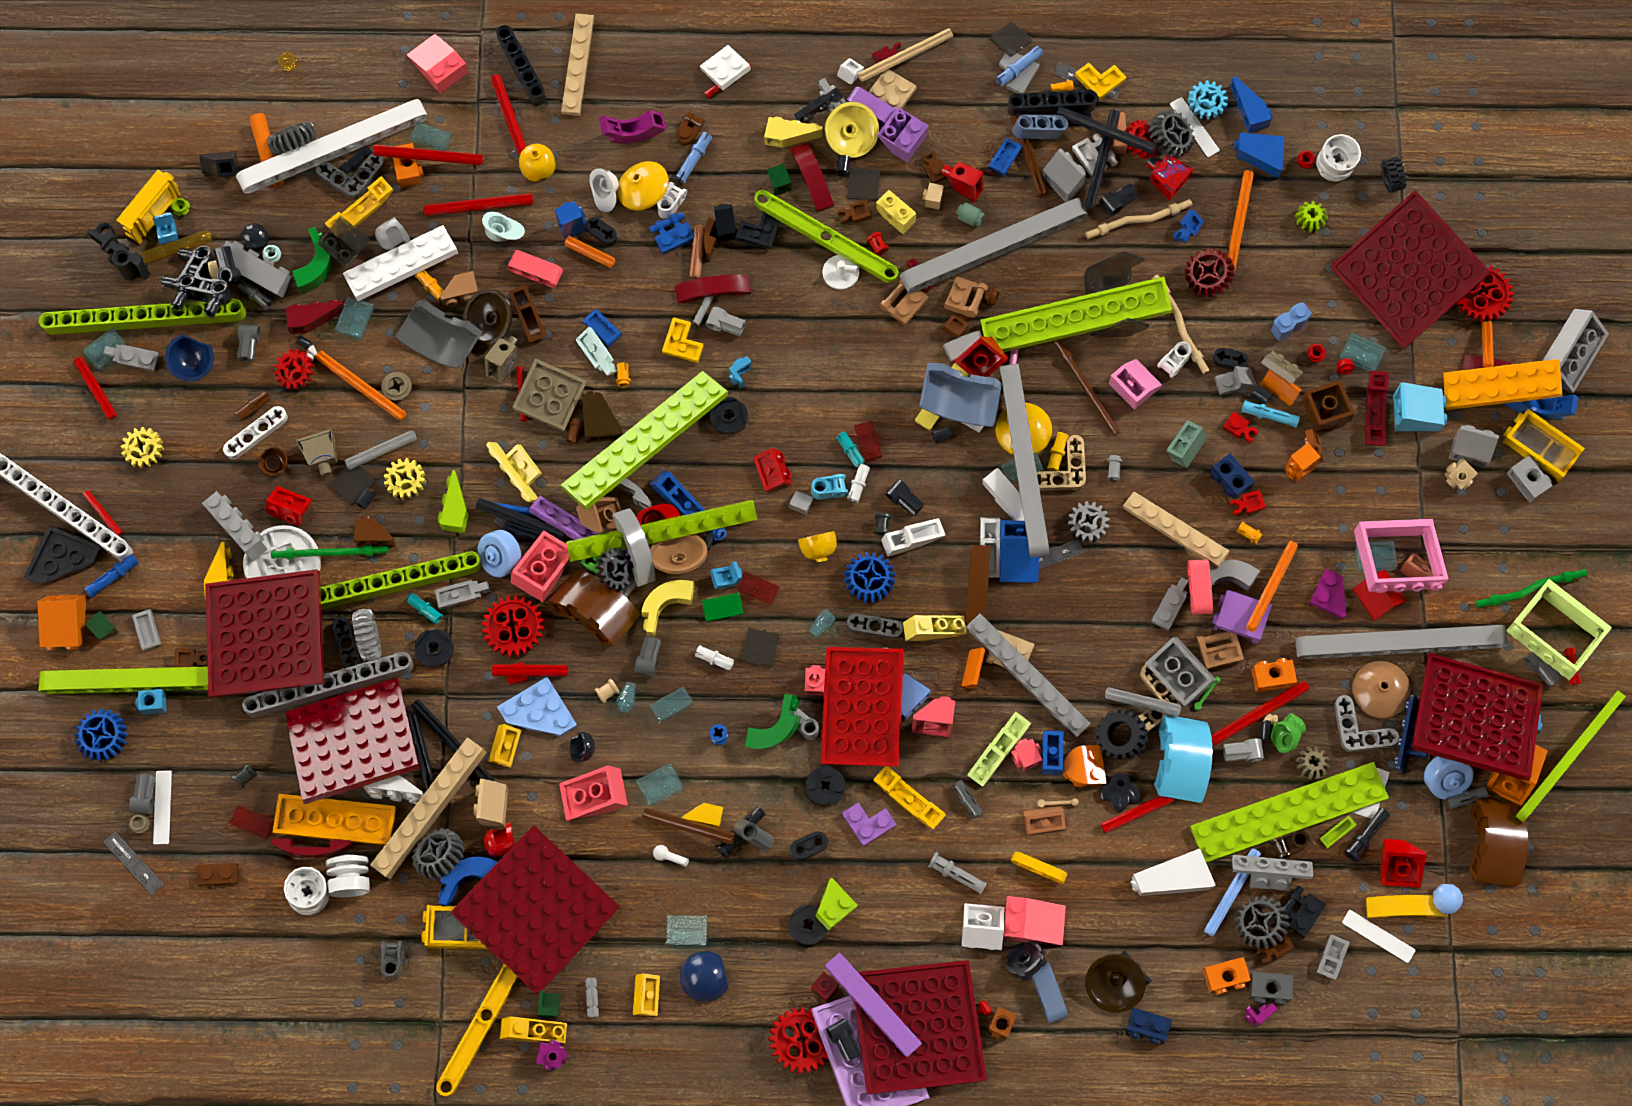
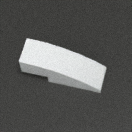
M996 468L983 479L982 484L1014 521H1024L1019 492L1006 476Z
M980 517V545L991 546L989 577H1000V518Z
M938 518L905 526L902 530L886 533L881 541L887 556H892L943 538L945 533Z

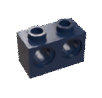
M1231 453L1213 465L1210 471L1212 479L1216 483H1220L1225 494L1234 500L1251 489L1255 482ZM1226 468L1229 470V473L1224 474L1220 469ZM1238 482L1242 487L1236 488L1233 486V483Z

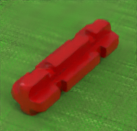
M1574 647L1566 648L1564 650L1565 657L1575 664L1577 661V657H1575L1577 655L1576 649ZM1579 670L1569 680L1570 685H1579L1581 683V677L1578 675L1580 673Z

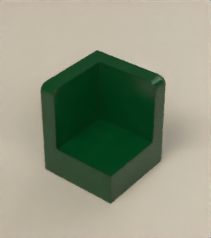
M784 163L767 169L774 196L792 190L791 180Z
M100 611L85 624L99 640H103L112 631L115 634L119 632Z
M539 991L537 1015L541 1018H559L561 995Z

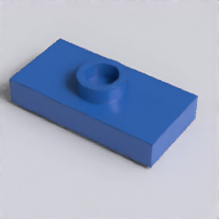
M1006 137L988 165V169L1004 177L1021 151L1022 145Z
M597 309L583 320V324L591 327L608 348L622 336V333Z

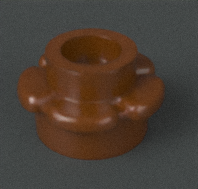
M994 287L990 290L987 289L985 300L988 305H996L999 290L994 289Z

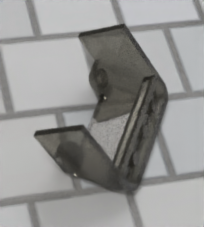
M1123 251L1088 267L1084 274L1085 295L1122 287L1127 284L1132 277L1131 267L1145 262V258ZM1126 318L1109 328L1089 332V335L1097 338L1129 337L1148 329L1149 324Z

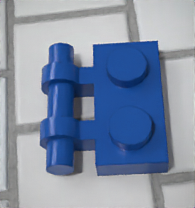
M683 212L673 213L669 218L663 221L658 220L649 227L652 234L657 231L660 233V235L654 238L663 255L694 240V233L689 223L680 224L679 222L685 218ZM673 224L675 228L666 232L664 228Z

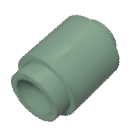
M966 202L964 205L960 204L956 212L959 220L973 227L975 225L979 227L985 216L981 209Z

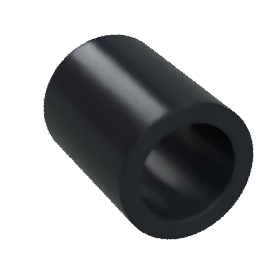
M838 156L837 174H849L851 160L849 156Z
M1258 385L1251 395L1266 405L1273 394Z
M949 426L932 430L935 443L952 439Z
M364 488L355 503L366 510L374 499L375 494Z

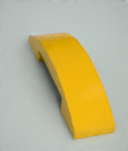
M382 176L368 187V192L343 213H336L325 223L336 237L347 233L362 223L390 196L393 188Z
M884 767L873 779L892 799L934 830L946 816L942 810L932 802H928L889 767Z
M1394 895L1366 898L1367 918H1388L1391 916L1448 917V914L1436 909L1433 903V895Z

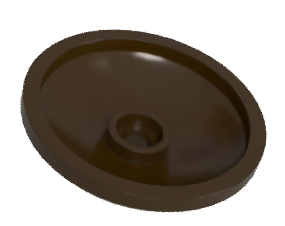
M484 289L475 293L465 307L463 320L471 322L482 331L476 343L493 345L498 339H503L510 329L512 322L511 305L505 295L497 290Z
M1108 954L1098 958L1090 965L1086 973L1085 987L1089 998L1099 1008L1109 1012H1125L1134 1008L1142 1000L1146 989V978L1139 964L1130 957L1121 954ZM1118 976L1120 980L1116 981L1113 977Z

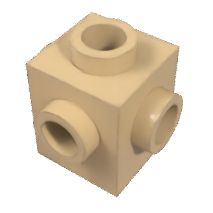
M1460 459L1457 463L1453 462L1450 464L1444 475L1447 478L1446 482L1453 489L1458 488L1462 490L1463 488H1468L1473 483L1472 479L1478 473L1465 460Z

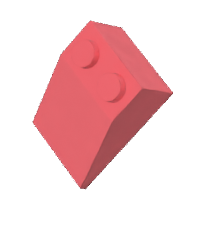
M436 34L407 54V57L439 94L468 74L465 61Z
M543 531L513 569L510 583L543 602L570 561L567 545L546 531Z
M608 765L559 783L566 821L609 813L628 806L620 768Z
M1007 896L1003 940L1032 941L1039 944L1062 946L1066 906L1029 898Z

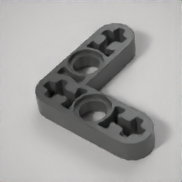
M371 154L352 177L329 162L317 165L316 172L320 179L347 197L357 199L383 170L385 162L382 156ZM378 160H379V164H376V163H375V164L373 165V162H372V161H378ZM321 169H328V172L331 174V176H329V174L326 172L322 173ZM364 172L370 174L366 180L360 179V175ZM341 176L344 178L341 184L334 182L336 177ZM350 188H353V189L356 188L357 191H356V192H355V191H352V192H351V191H350Z

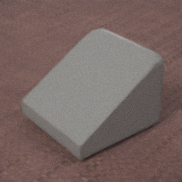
M796 491L789 503V509L807 515L814 497Z

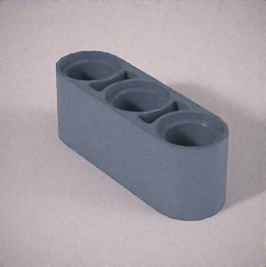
M1021 115L1014 124L1012 132L1017 138L1059 139L1066 130L1068 122L1063 116Z
M1047 962L1037 973L1032 975V980L1046 1019L1051 1024L1068 1018V1013L1050 963Z

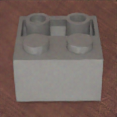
M1059 149L1043 169L1042 176L1065 202H1068L1083 190L1086 173L1081 165H1077L1073 161L1072 156L1068 152Z
M1461 425L1453 438L1448 459L1455 461L1463 459L1470 465L1486 469L1491 461L1499 435L1489 430L1481 431L1470 425Z

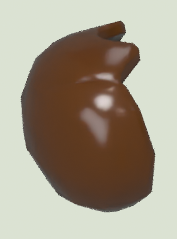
M276 446L267 447L258 459L259 468L270 477L279 476L288 465L287 455Z

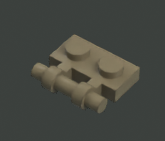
M1274 351L1265 356L1261 362L1290 384L1295 383L1303 374L1296 364H1291L1284 359L1283 355H1278Z

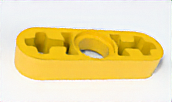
M1014 851L1011 862L1015 865L1057 883L1064 884L1068 875L1061 869L1021 852Z

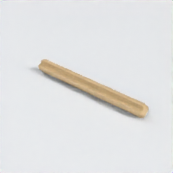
M948 28L859 72L858 77L863 82L952 38L953 33Z

